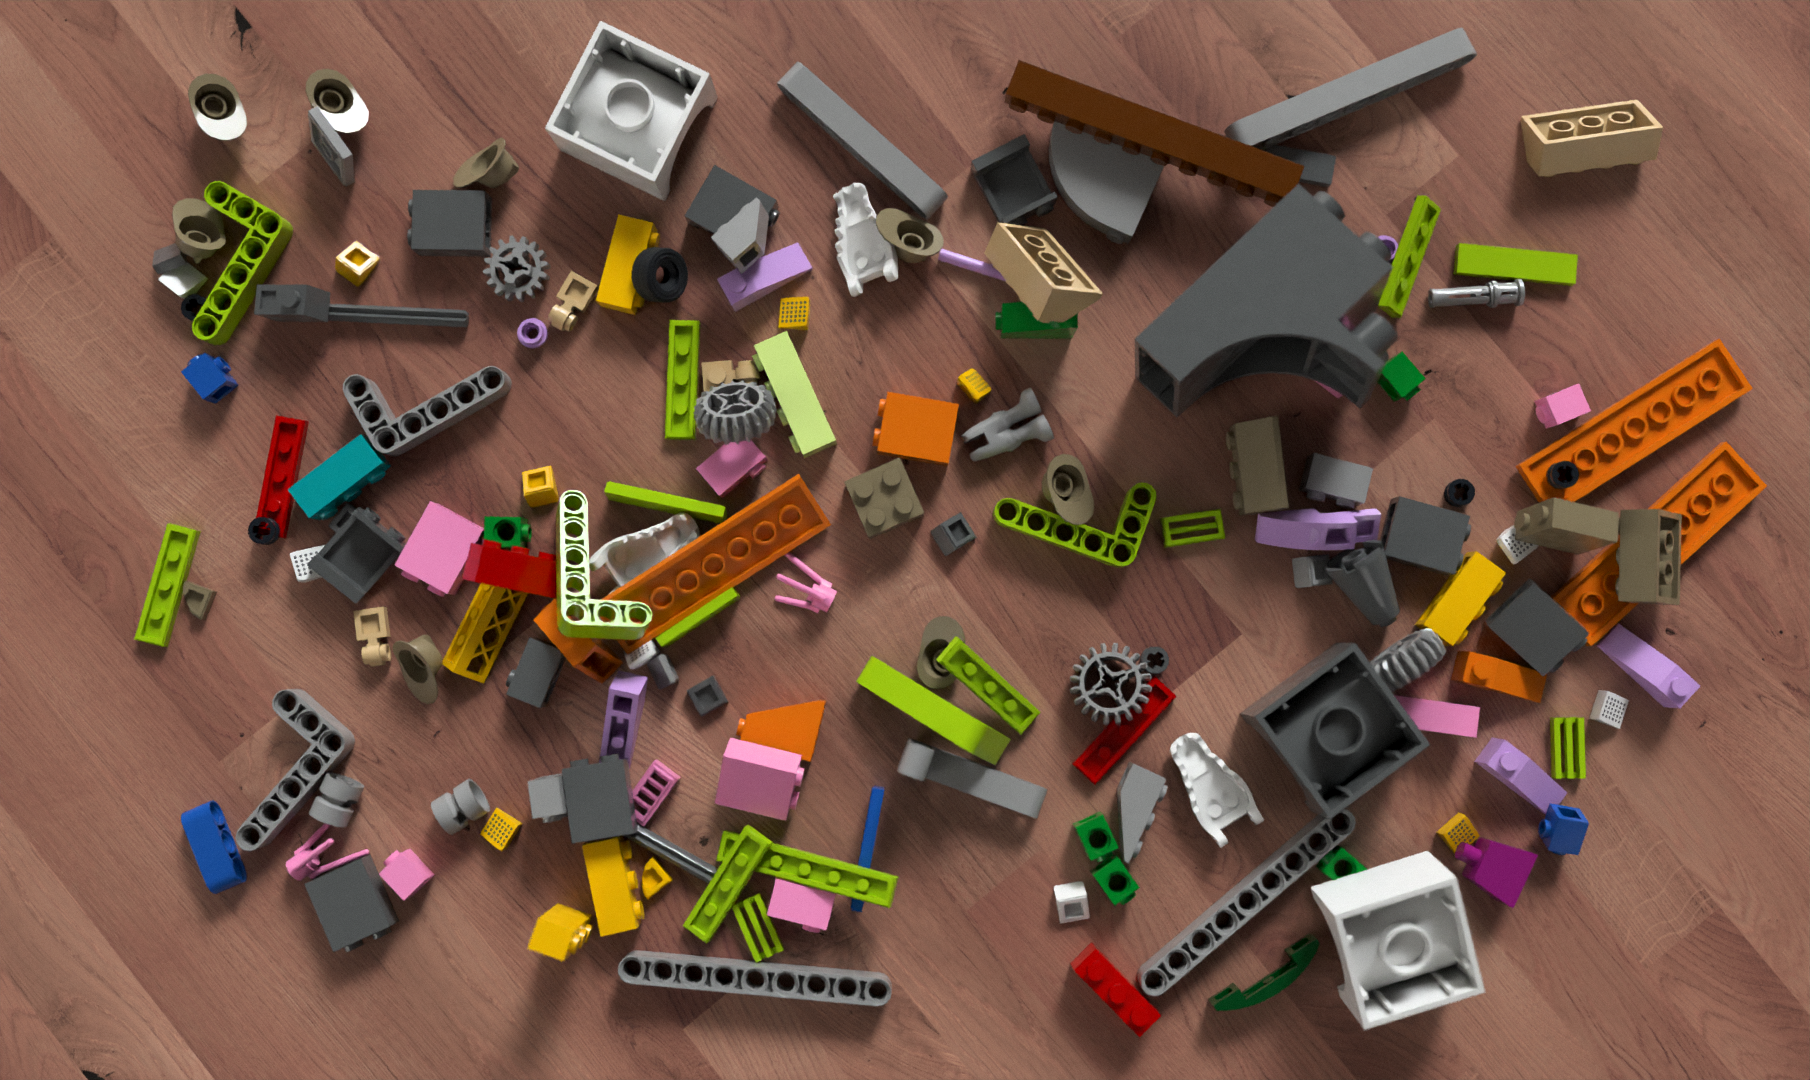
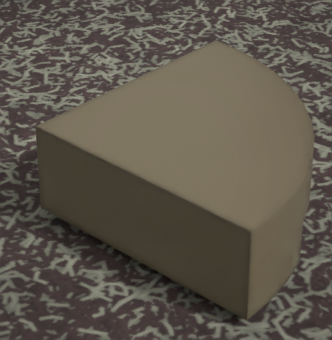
M185 581L183 596H185L190 612L197 618L206 620L217 591Z

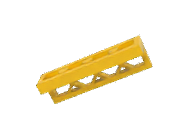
M481 583L443 659V665L453 673L484 684L528 593L516 590L511 591V589ZM508 600L510 609L507 615L497 618L495 610L498 604ZM495 628L497 635L494 642L484 646L482 637L485 631ZM481 655L483 664L478 674L467 670L471 659Z

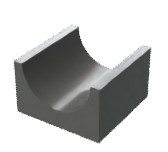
M1356 643L1333 644L1240 713L1245 722L1251 725L1269 743L1288 767L1306 797L1305 803L1311 812L1328 819L1334 817L1430 746V743Z

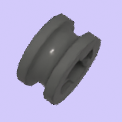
M1160 647L1146 648L1140 656V663H1149L1150 660H1147V656L1149 654L1155 655L1158 652L1161 655V658H1159V660H1162L1161 665H1154L1152 668L1148 666L1145 671L1156 674L1161 673L1169 664L1167 652Z

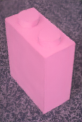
M430 501L397 559L395 566L403 570L402 576L416 583L419 579L428 583L427 589L441 597H444L445 594L456 595L464 581L463 575L470 544L482 545L484 528L446 507Z
M730 738L723 756L715 804L786 821L789 810L796 809L800 792L794 791L795 786H801L805 769L799 767L802 755Z

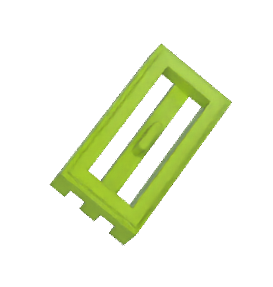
M1221 509L1160 518L1165 548L1225 539ZM1213 516L1216 519V522L1169 528V523ZM1213 528H1217L1218 531L1217 534L1171 540V535Z
M1550 717L1552 778L1586 779L1584 718ZM1560 724H1564L1565 772L1561 771ZM1572 724H1573V726H1574V759H1575V772H1574V767H1573V734H1572Z
M761 893L732 906L756 963L766 957L773 956L777 952L784 951L785 948L771 916H767L768 909ZM754 902L757 903L775 944L774 947L770 948L751 905ZM743 907H745L764 950L763 952H760L741 910Z

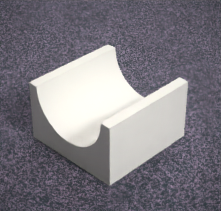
M600 21L545 130L559 150L665 201L670 193L669 182L672 167L689 127L703 108L706 106L713 108L718 97L710 73Z
M1428 851L1311 887L1313 898L1327 921L1340 956L1345 984L1337 986L1339 996L1364 1030L1485 992L1457 877Z

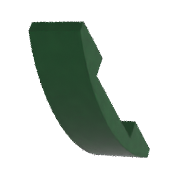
M1310 933L1284 949L1290 961L1242 992L1234 983L1230 984L1208 999L1216 1011H1230L1247 1008L1270 999L1287 988L1302 974L1315 956L1320 945L1319 941Z

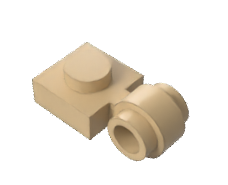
M571 271L556 295L564 304H561V306L556 304L548 315L551 325L561 331L567 330L570 332L578 320V316L574 314V309L584 313L599 287Z
M732 360L702 363L704 391H709L711 386L718 387L721 383H731L732 380L738 382L744 380L748 384L751 382H756L757 384V380H760V373L753 360L738 362V367L733 370Z
M387 607L353 611L357 641L368 640L367 646L362 647L361 651L363 663L374 667L385 665L387 661H391L389 644H383L380 641V638L391 637Z

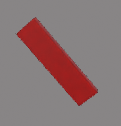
M276 415L256 518L266 517L275 520L281 529L279 538L287 539L294 497L287 489L298 482L309 422ZM266 523L265 527H259L258 533L269 535L270 529L266 528L268 524Z
M1153 675L1152 679L1145 684L1152 686V692H1142V695L1149 698L1148 704L1140 701L1137 702L1142 708V712L1138 714L1133 708L1129 710L1133 717L1131 721L1126 719L1125 714L1119 715L1121 718L1120 725H1116L1114 717L1072 763L1094 785L1177 697L1156 676Z

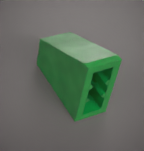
M1023 302L1002 303L1001 312H995V330H1000V339H1072L1078 328V313L1065 322L1050 321L1049 323H1043L1034 318L1031 310Z

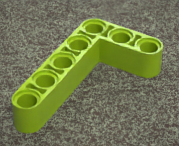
M214 181L205 188L204 198L206 202L216 210L249 228L248 233L192 323V331L198 339L213 345H222L229 340L255 298L257 285L264 283L290 241L293 228L290 222L266 206L224 182ZM227 193V199L220 203L221 196ZM253 207L252 215L245 218L246 211ZM278 222V229L270 233L271 226ZM262 247V255L255 259L254 254L256 250ZM247 273L246 281L239 285L240 276ZM231 298L230 307L224 310V302ZM215 323L214 333L208 336V328Z
M1137 483L1131 487L1125 495L1112 534L1084 524H1070L1057 514L1012 498L1000 500L993 510V517L996 523L1002 527L1112 567L1121 568L1130 565L1137 555L1157 495L1155 489L1148 483ZM1139 489L1146 492L1148 496L1146 505H1139L1135 502L1133 497L1135 490ZM1002 505L1012 506L1015 510L1014 519L1009 521L1002 519L999 515V508ZM1029 516H1040L1043 520V528L1039 531L1030 529L1027 523ZM1129 517L1136 520L1138 524L1136 533H1128L1124 529L1123 523L1126 518ZM1066 525L1070 528L1072 535L1069 541H1061L1057 537L1056 529L1058 526ZM1089 535L1097 537L1100 542L1099 549L1095 552L1089 551L1085 547V539ZM1118 545L1125 547L1128 552V557L1124 562H1119L1114 558L1113 551Z
M568 490L564 492L556 511L558 630L561 634L571 638L635 640L643 637L652 620V611L648 605L635 601L590 600L588 502L585 495L580 491ZM566 507H573L577 511H571ZM568 533L574 534V535H576L578 538L569 537L567 534H568ZM567 560L575 561L578 565H571ZM567 588H575L579 593H572ZM567 616H576L580 621H571ZM599 617H607L611 622H603ZM630 618H637L642 624H636Z
M872 655L856 680L860 685L951 742L993 765L997 764L1011 740Z

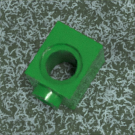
M1402 351L1386 362L1377 383L1393 402L1401 398L1407 401L1421 390L1418 385L1426 378Z
M485 516L484 539L502 543L501 549H511L512 545L527 548V542H531L532 527L528 524V519L522 517ZM508 525H512L515 529V535L511 540L506 541L503 537V530Z
M1100 811L1073 823L1086 855L1091 861L1094 859L1097 862L1107 860L1114 855L1113 851L1119 848L1104 815ZM1094 831H1102L1104 833V841L1099 846H1091L1089 843V837Z
M1338 845L1322 857L1315 866L1330 880H1336L1368 870ZM1344 859L1346 863L1344 872L1335 874L1334 866L1336 862Z
M1115 853L1112 857L1090 870L1114 906L1118 903L1124 905L1136 896L1135 891L1139 889V886ZM1116 874L1122 875L1124 878L1123 885L1119 889H1111L1109 887L1110 878Z

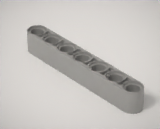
M796 62L777 82L779 89L921 217L928 220L948 198L946 192L802 63Z

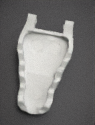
M853 183L848 187H843L838 193L833 195V199L838 206L837 212L839 218L835 220L837 225L835 234L838 237V242L835 244L838 252L836 258L847 280L850 295L856 297L863 293V284L884 275L888 282L897 280L898 257L894 245L886 241L877 229V215L870 204L865 186L862 183Z
M678 513L665 522L615 538L604 544L589 559V568L591 571H595L602 565L605 566L617 584L610 592L612 593L700 537L699 528L688 513Z
M1187 733L1171 744L1170 753L1181 772L1194 815L1202 828L1215 840L1220 848L1228 844L1226 836L1221 830L1244 815L1248 814L1255 825L1264 821L1246 783L1238 774L1229 769L1217 755L1210 751L1199 734Z

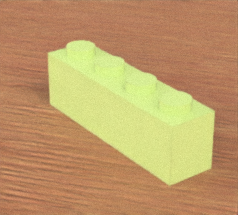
M782 332L755 344L754 347L757 354L752 355L758 371L765 370L769 381L764 384L766 389L771 391L773 398H778L782 408L776 411L783 426L789 424L794 435L790 436L789 440L795 453L802 452L804 458L837 444L788 332Z

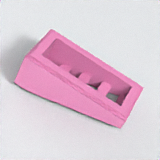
M654 760L632 791L633 800L647 810L644 816L635 810L636 821L643 827L681 778L659 760ZM654 773L668 782L665 787L652 778ZM647 782L661 792L659 796L645 787ZM642 792L653 800L652 806L641 799L638 794Z

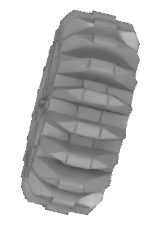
M732 380L731 383H721L718 387L711 386L709 391L701 393V397L696 399V406H694V418L699 433L704 434L705 439H713L714 443L723 441L725 445H728L730 442H736L737 444L741 441L750 442L751 438L754 437L761 438V434L769 432L770 427L774 425L775 413L777 412L771 391L766 390L764 385L757 386L756 382L748 384L744 380L739 383H734Z
M1431 628L1421 629L1410 635L1408 634L1401 640L1399 639L1396 643L1375 656L1370 661V664L1390 691L1393 692L1411 683L1425 672H1428L1430 668L1437 665V662L1442 660L1446 650L1443 646V641Z
M1102 643L1100 645L1102 653L1097 654L1093 647L1089 648L1092 656L1090 660L1085 655H1080L1079 658L1085 664L1084 667L1078 664L1073 665V670L1080 673V676H1070V682L1078 683L1079 686L1070 688V693L1081 694V696L1074 700V703L1078 706L1085 702L1086 705L1082 708L1081 713L1086 715L1092 709L1094 711L1091 717L1092 721L1096 722L1101 714L1104 715V725L1109 724V716H1114L1116 725H1120L1121 718L1119 715L1125 714L1126 719L1131 721L1133 717L1129 710L1133 708L1136 713L1140 714L1142 708L1137 702L1140 701L1148 704L1149 698L1142 695V692H1152V686L1145 685L1143 682L1151 680L1152 676L1149 673L1141 674L1148 667L1146 662L1138 665L1135 664L1140 658L1139 653L1133 654L1131 658L1127 657L1130 647L1125 646L1121 654L1118 653V643H1113L1112 652H1107L1106 644ZM1103 661H1119L1127 665L1129 669L1112 672ZM1096 666L1100 674V680L1096 685L1092 686V689L1086 692V678L1091 669ZM1103 671L1106 672L1112 681L1119 680V684H1116V691L1119 697L1109 687L1102 688V684H1106ZM1135 676L1137 681L1136 690L1132 698L1126 703L1121 693V688L1125 683L1129 682V679ZM1104 695L1110 696L1118 707H1101L1094 703L1092 699Z

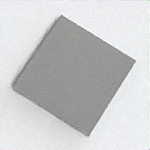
M317 106L309 110L308 119L312 143L343 186L354 183L353 154Z

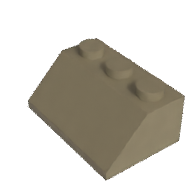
M1278 416L1236 423L1229 427L1230 432L1226 433V445L1228 450H1232L1233 462L1229 464L1231 479H1235L1237 491L1233 492V505L1235 509H1239V516L1277 512L1289 508Z
M1661 509L1621 510V515L1618 518L1620 547L1616 551L1619 578L1615 582V591L1618 595V601L1680 605L1681 514Z

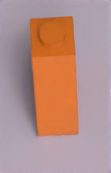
M557 599L545 605L541 612L533 619L574 668L601 684L623 664V661L601 639L571 638L561 634L557 626ZM567 616L571 621H580L576 616Z
M815 700L748 713L746 719L740 718L736 736L741 737L740 740L800 754L802 755L801 760L811 762L827 701Z

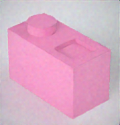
M752 440L750 442L741 441L739 444L730 442L728 445L724 444L696 469L723 499L747 477L751 476L753 479L766 468L764 463L768 459Z
M776 878L767 916L803 924L802 929L820 933L821 929L827 930L836 894Z

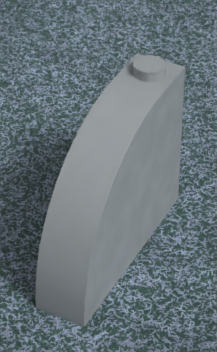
M1054 121L1049 140V164L1054 183L1062 199L1082 221L1107 234L1106 237L1109 240L1118 244L1123 242L1129 244L1164 166L1150 160L1151 157L1144 154H1129L1122 150V146L1111 143L1106 145L1094 140L1093 135L1082 132V134L1070 132L1065 128L1066 125Z

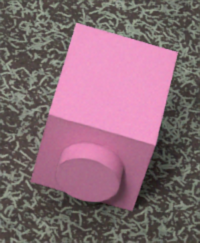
M1579 384L1534 401L1537 406L1536 415L1539 421L1545 425L1546 429L1591 411Z
M411 849L401 853L397 850L383 862L386 867L379 873L403 901L417 893L435 875Z

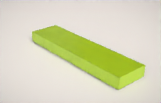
M1417 195L1391 265L1393 267L1378 304L1380 309L1394 318H1401L1441 211V208L1427 196Z
M1459 243L1456 245L1454 275L1504 280L1522 279L1525 282L1573 286L1576 284L1578 254Z
M669 320L666 440H696L697 425L694 418V406H696V399H698L700 321Z
M610 481L606 483L604 493L608 500L672 514L684 512L688 513L692 518L718 524L724 522L727 518L726 508L722 505Z
M167 523L134 640L168 647L183 596L184 582L187 581L201 531Z
M955 636L937 657L936 660L1020 735L1040 714V711L958 637Z
M749 824L746 825L683 924V927L706 944L709 943L773 842Z

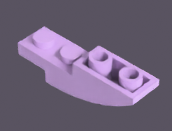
M1315 508L1258 513L1255 541L1271 546L1304 550L1354 549L1357 542L1377 540L1381 513L1377 509L1320 514Z

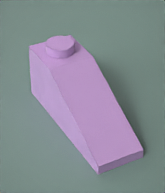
M795 243L759 258L742 274L736 268L717 280L732 308L737 312L813 268L799 243Z
M1619 623L1613 626L1596 645L1663 707L1681 708L1700 687L1676 663Z
M618 671L608 692L600 757L619 754V760L628 758L630 769L645 702L648 677Z
M1491 738L1474 761L1545 815L1549 803L1559 805L1567 794L1536 763L1505 739Z

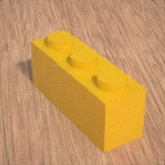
M618 214L596 297V302L601 307L636 315L637 307L642 308L644 298L636 292L633 286L632 266L636 257L643 250L658 247L660 233H657L658 230L654 223Z
M1477 551L1466 553L1460 569L1454 575L1448 577L1414 625L1420 629L1431 628L1443 641V646L1460 644L1468 634L1466 628L1470 622L1477 620L1483 614L1486 608L1483 604L1489 596H1494L1503 585L1501 580L1506 572Z
M621 835L586 842L582 845L600 937L637 929L642 924L641 919H644V908L641 900L637 901L635 889H638L636 872L630 870L628 859L632 858V851L629 841H624V836Z
M557 903L538 918L527 949L564 961L571 954H575L578 948L581 949L584 942H588L593 930V925L589 924L592 915Z

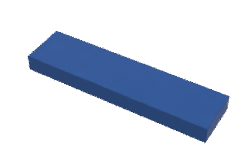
M880 786L872 787L858 866L869 869L885 787ZM852 898L850 908L853 911L862 912L864 901Z

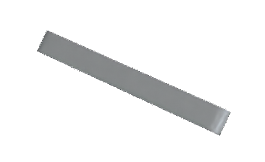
M1458 28L1244 117L1229 125L1225 129V134L1230 139L1263 150L1457 69L1473 60L1477 53L1464 28Z
M1347 809L1340 811L1339 813L1343 815L1344 821L1339 828L1333 827V817L1328 819L1318 814L1141 965L1137 972V981L1144 992L1151 996H1159L1166 992L1345 839L1355 828L1356 822L1353 814ZM1319 833L1321 837L1320 844L1315 848H1311L1309 838L1312 834ZM1291 853H1296L1298 856L1297 864L1287 868L1286 857ZM1272 872L1275 875L1273 885L1264 887L1262 884L1265 874ZM1247 892L1251 893V903L1246 907H1240V896ZM1220 913H1228V923L1222 927L1216 926V917ZM1200 932L1205 933L1206 940L1203 945L1193 946L1192 939L1194 935ZM1173 953H1182L1183 959L1179 965H1169V957ZM1153 972L1159 973L1160 978L1157 984L1154 986L1145 984L1148 974Z
M642 950L629 952L618 966L620 978L626 983L867 1006H882L890 1000L892 994L890 978L884 973L763 961L756 963L752 960ZM629 960L637 961L641 966V972L637 974L630 972L627 968V962ZM667 963L672 969V975L662 976L658 972V964ZM698 966L702 970V978H691L688 974V967ZM723 968L729 969L733 974V980L730 982L722 981L718 976V970ZM752 971L760 972L764 977V982L755 985L748 979V974ZM782 974H789L793 977L795 984L791 987H783L779 983L778 978ZM813 977H820L824 980L825 987L821 990H814L810 987L809 980ZM843 980H851L855 983L856 989L851 993H845L840 989L839 984ZM879 982L884 984L887 990L883 995L876 996L871 993L870 986Z

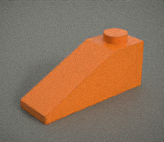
M1457 651L1451 676L1452 681L1536 703H1541L1547 674L1542 676L1536 670L1471 651Z

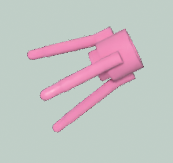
M790 552L785 554V557L819 585L814 583L811 589L793 579L778 574L776 576L778 580L808 594L806 600L810 602L776 596L775 601L810 609L816 613L819 610L827 613L837 593L836 590L831 588L832 583L821 578Z
M324 823L303 846L294 851L295 856L287 860L286 868L289 874L297 881H301L307 876L314 879L321 873L368 855L369 850L365 849L317 867L320 864L318 855L334 843L333 839H328L316 849H309L331 826Z

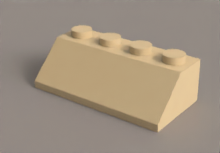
M1638 100L1521 116L1520 121L1527 162L1538 176L1551 177L1559 173H1579L1587 169L1612 168L1615 165L1640 164L1643 161L1656 160L1663 126Z
M997 222L984 254L992 262V266L1005 278L1006 283L1018 294L1019 299L1031 310L1035 319L1043 323H1049L1050 321L1065 322L1101 298L1103 293L1046 228Z

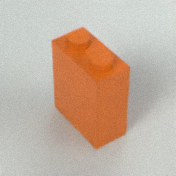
M887 392L886 399H880L878 416L883 417L881 429L875 428L872 446L878 447L877 454L948 466L959 404Z

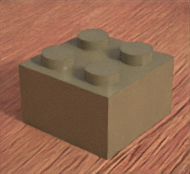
M900 457L844 481L869 539L924 516L923 508Z

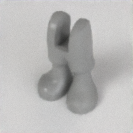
M1031 387L1020 394L1019 403L1012 409L993 412L989 418L976 424L961 435L964 444L977 440L984 435L989 442L988 445L979 447L969 454L973 462L987 459L1003 452H1013L1022 442L1036 438L1043 442L1054 439L1051 427L1044 415L1036 417L1018 429L1010 430L1013 424L1041 413V407Z

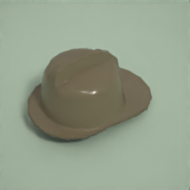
M331 69L317 70L309 76L305 92L311 108L313 109L318 106L335 131L349 134L358 132L365 127L368 122V109L346 76Z
M217 74L197 76L190 84L188 98L196 122L201 130L209 137L217 140L230 141L239 138L245 132L247 118L234 85L226 78Z
M497 139L490 146L467 159L456 172L453 184L457 188H463L474 182H479L490 188H496L509 181L519 171V166L505 149V139Z
M185 198L173 206L172 217L176 245L181 252L193 257L195 264H199L202 259L213 256L218 249L225 245L224 225L218 210L210 206L206 201L196 198Z
M886 208L880 211L876 217V226L879 233L886 241L894 245L897 257L907 263L925 261L928 256L937 254L943 247V236L934 225L904 211Z
M1061 454L1054 457L1049 463L1047 472L1044 474L1041 482L1044 496L1049 502L1053 503L1058 515L1064 521L1073 525H1081L1088 522L1093 515L1094 500L1084 466L1076 457L1069 454Z
M939 616L932 619L926 625L922 636L917 671L922 682L933 689L948 687L957 679L936 660L937 657L955 636L965 643V634L962 627L949 616Z
M424 634L410 642L396 641L393 644V653L400 665L408 688L421 702L426 704L434 703L438 697L435 675L442 667L443 658L431 637Z

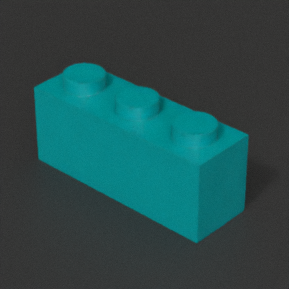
M360 434L287 490L310 519L327 520L337 513V507L343 502H350L361 495V489L368 483L373 484L381 480L386 475L385 471L391 467V464L381 452L374 448L367 436Z

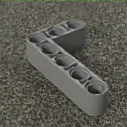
M488 366L397 418L394 416L377 384L362 375L354 374L346 378L343 383V393L374 448L389 456H399L505 396L510 391L512 382L507 373L495 366ZM500 375L501 382L499 386L491 389L489 387L491 377ZM365 383V393L362 396L357 397V387L360 384ZM468 390H474V399L470 403L465 404L463 401L464 393ZM446 404L448 413L444 418L439 419L437 410L441 405ZM375 409H380L381 415L379 420L372 423L370 419L371 413ZM420 419L422 427L419 432L413 434L411 425L415 420ZM393 434L395 436V443L391 448L387 449L385 440L389 435Z
M284 689L279 691L273 697L272 707L277 715L312 745L239 827L235 839L238 846L245 851H252L269 845L321 786L325 774L333 772L355 745V738L352 732L302 689ZM290 695L296 701L293 710H290L287 706V699ZM312 715L318 718L319 724L316 730H313L309 724V719ZM335 734L341 739L339 750L332 746V738ZM314 758H317L321 763L319 773L314 772L311 765ZM294 781L300 785L299 796L294 795L291 787ZM273 805H276L280 810L278 820L272 816L271 808ZM253 828L259 832L258 843L253 841L251 837Z
M908 738L897 769L899 773L914 779L924 781L927 778L1033 818H1038L1048 789L911 738Z

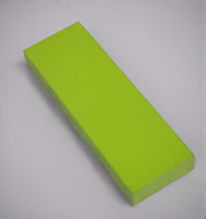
M729 588L657 636L656 640L661 647L670 646L739 600L740 595L735 588Z

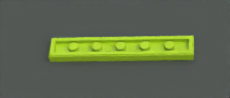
M728 830L723 831L716 861L723 862L740 835L739 833ZM776 843L771 844L755 872L887 908L892 907L899 877Z

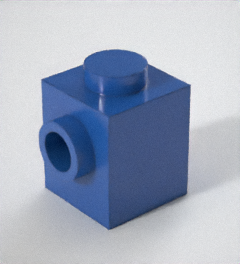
M206 353L197 355L181 371L201 398L214 404L239 386L229 373L231 367L220 356L216 358Z
M1549 803L1545 819H1542L1539 823L1538 834L1547 849L1557 855H1566V853L1579 855L1589 822L1579 808Z

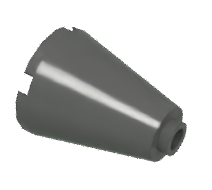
M1367 540L1362 542L1364 547L1361 549H1346L1335 555L1328 561L1327 565L1329 568H1325L1328 576L1372 625L1385 627L1397 620L1396 616L1400 610L1384 547L1379 540Z

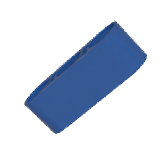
M211 800L183 812L181 815L182 826L208 889L213 894H218L244 883L247 880V872L218 803Z

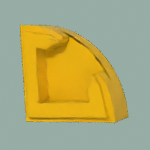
M655 856L647 862L642 874V890L647 900L673 880Z

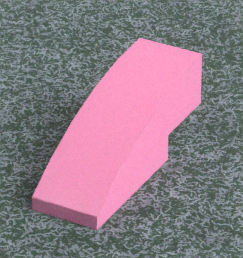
M1395 696L1419 730L1477 738L1480 707Z

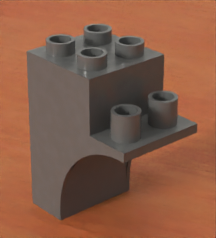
M1298 184L1134 339L1135 378L1177 418L1201 396L1226 382L1245 376L1268 373L1290 374L1320 382L1344 395L1361 409L1369 401L1382 370L1389 360L1387 350L1398 340V335L1391 324L1382 316L1374 313L1393 268L1388 263L1392 258L1391 252L1376 235L1364 232L1358 237L1341 221L1345 218V213L1332 196L1323 191H1318L1312 196Z

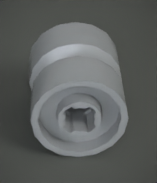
M327 772L319 788L322 795L315 797L309 815L328 825L341 828L347 827L354 812L351 805L359 801L365 786L350 777Z
M470 778L454 787L453 794L446 792L431 802L435 818L450 835H454L468 825L469 819L476 821L490 812V805L485 794L477 783Z

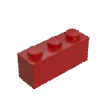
M483 539L482 545L470 544L463 579L557 599L556 555L539 551L538 557L530 556V549L513 545L511 550L507 551L501 549L502 543Z
M1092 942L1070 963L1073 970L1139 1038L1161 1017L1157 1008Z

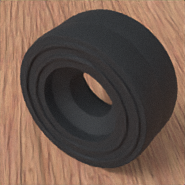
M651 247L643 250L636 257L632 266V283L636 292L645 300L661 303L672 302L678 299L686 288L688 281L687 265L677 251L670 248ZM659 267L664 271V278L661 283L656 279V271Z

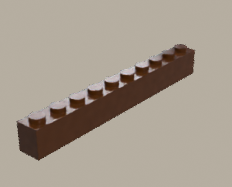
M1018 60L1005 95L1004 103L1009 104V108L1016 112L1025 113L1028 111L1034 113L1043 122L1053 124L1054 121L1066 125L1065 128L1068 131L1076 134L1085 132L1093 135L1094 140L1102 144L1109 145L1114 143L1122 146V150L1129 154L1139 155L1141 153L1151 157L1150 160L1156 164L1163 166L1171 164L1179 167L1178 170L1185 175L1196 176L1197 174L1207 178V182L1219 187L1227 185L1235 188V192L1245 197H1252L1254 195L1262 198L1264 203L1271 207H1275L1298 185L1305 167Z

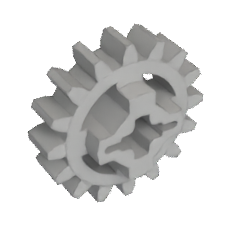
M510 236L508 244L501 239L498 240L500 248L497 250L490 247L489 250L493 257L484 258V261L490 265V268L484 269L483 273L488 277H492L486 283L491 288L496 287L494 292L498 296H502L505 293V298L508 301H512L516 295L520 302H524L526 294L534 299L536 297L534 293L536 288L542 291L545 289L541 281L550 279L544 273V270L551 268L547 261H542L547 257V254L543 250L538 251L539 245L535 241L529 245V240L522 236L520 242H517L514 236ZM528 254L533 256L536 267L528 263L530 259ZM520 264L525 270H516L513 273L509 268H518ZM498 271L505 274V285L501 282Z

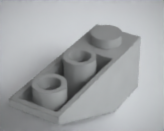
M1128 762L1117 787L1120 857L1127 863L1130 862L1131 857L1136 858L1142 847V841L1139 839L1143 830H1149L1155 817L1152 810L1156 802L1163 800L1168 787L1164 785L1166 778L1132 762Z

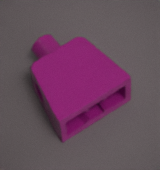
M1482 837L1477 840L1474 847L1461 842L1455 851V858L1466 863L1462 876L1496 901L1513 909L1538 855Z

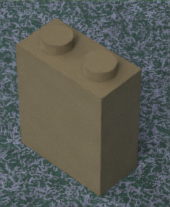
M1553 497L1517 511L1514 521L1516 529L1515 540L1579 555L1617 543L1619 513Z

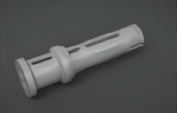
M1515 279L1514 282L1497 283L1494 280L1487 282L1485 286L1429 289L1428 304L1430 308L1486 304L1490 308H1495L1498 304L1514 303L1515 306H1522L1525 300V285L1522 279ZM1502 292H1510V294L1502 295ZM1451 295H1471L1464 298H1449Z

